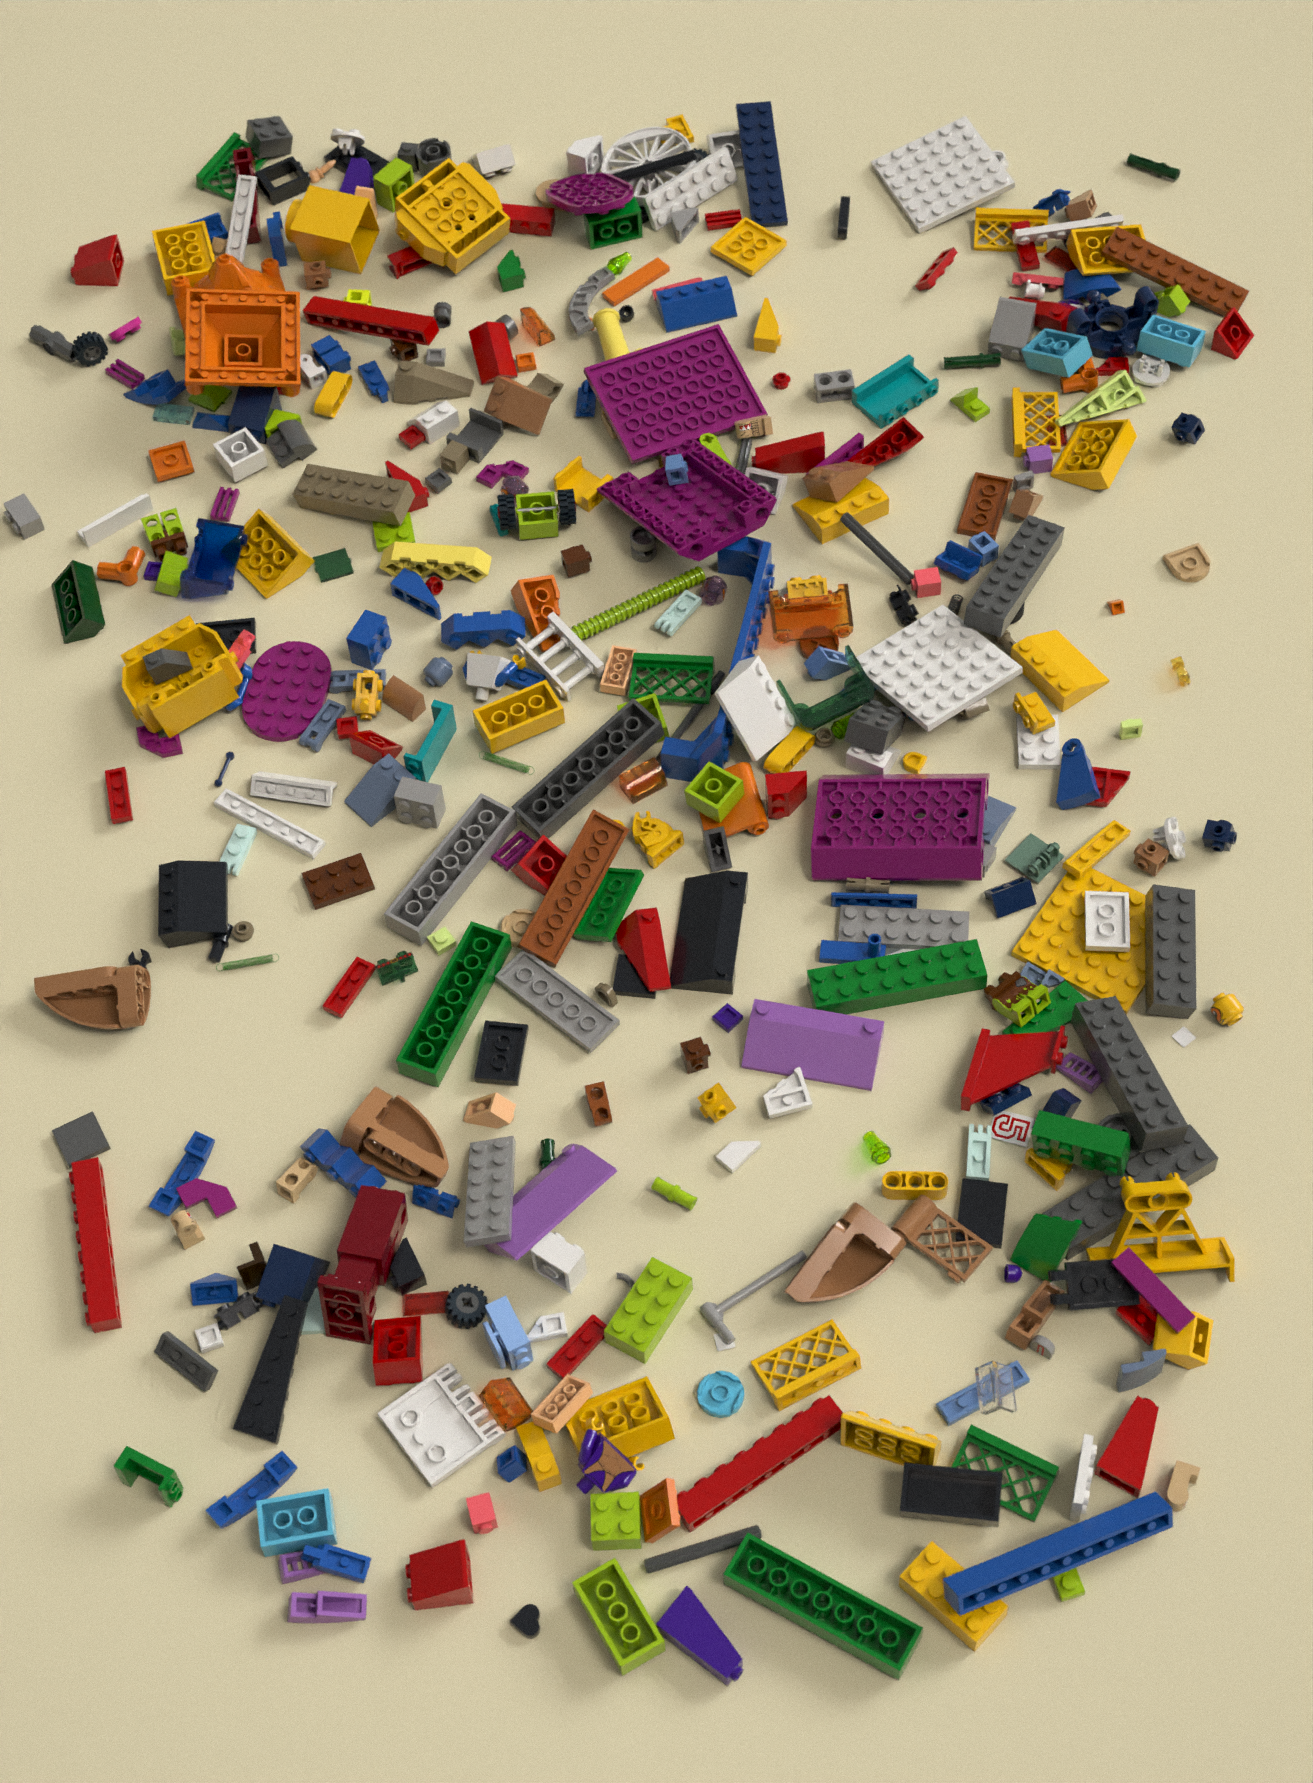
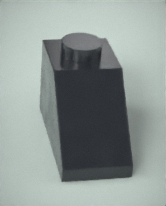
M407 1238L402 1239L390 1267L392 1276L389 1279L394 1290L399 1289L403 1296L427 1285V1282Z

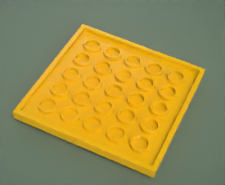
M1093 868L1080 879L1067 871L1012 950L1011 956L1024 963L1030 962L1046 973L1050 969L1065 978L1064 981H1067L1074 989L1095 1000L1116 996L1127 1015L1145 988V895ZM1085 891L1129 892V952L1085 950Z

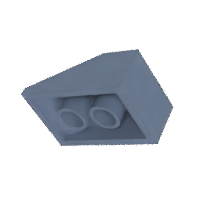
M387 754L370 768L344 802L372 827L396 809L394 794L401 778L407 777L415 780L416 778L390 754Z
M988 796L983 829L985 843L992 846L996 845L1015 813L1016 807ZM960 813L957 817L965 818L968 814Z

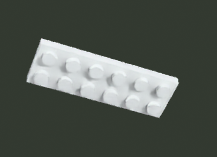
M727 147L720 148L641 197L653 230L657 231L670 223L671 212L694 208L738 180Z

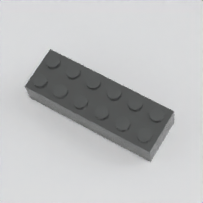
M1153 884L1145 895L1146 1014L1189 1019L1197 1009L1195 890Z

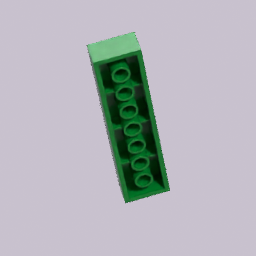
M472 921L470 922L396 1059L400 1074L439 1088L495 981V975L501 970L512 949L510 934Z
M973 939L807 970V986L813 1009L847 1015L982 990L987 987L988 974L978 941Z
M748 1532L723 1573L724 1584L897 1680H900L922 1639L923 1627Z

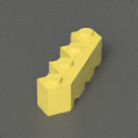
M394 542L383 549L379 568L393 577H396L406 568L410 571H415L422 579L434 571L448 581L459 574H463L477 583L488 576L492 557L477 547Z

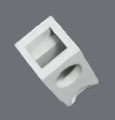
M300 355V375L313 390L325 384L328 379L324 367L317 368L313 363L311 355Z

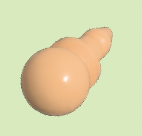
M336 160L327 162L320 169L316 167V170H310L308 172L311 177L310 183H318L321 178H324L323 173L333 168Z

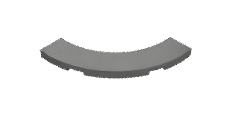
M606 266L589 276L588 281L578 287L569 305L570 321L578 336L594 328V324L588 316L589 305L596 293L615 279L614 273Z

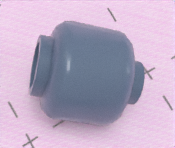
M434 657L423 669L426 676L424 680L432 687L435 684L440 687L443 686L453 675L452 664L443 657Z

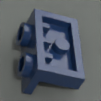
M1017 1083L979 1102L984 1112L996 1115L1027 1099L1032 1094L1029 1087Z

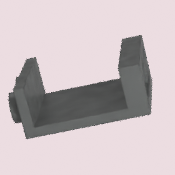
M470 408V421L458 435L450 432L446 436L447 445L453 440L467 446L470 460L480 464L503 436V423L496 417Z

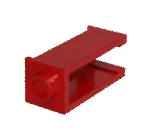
M411 246L387 255L388 260L392 264L389 266V269L397 280L402 275L433 263L423 259Z

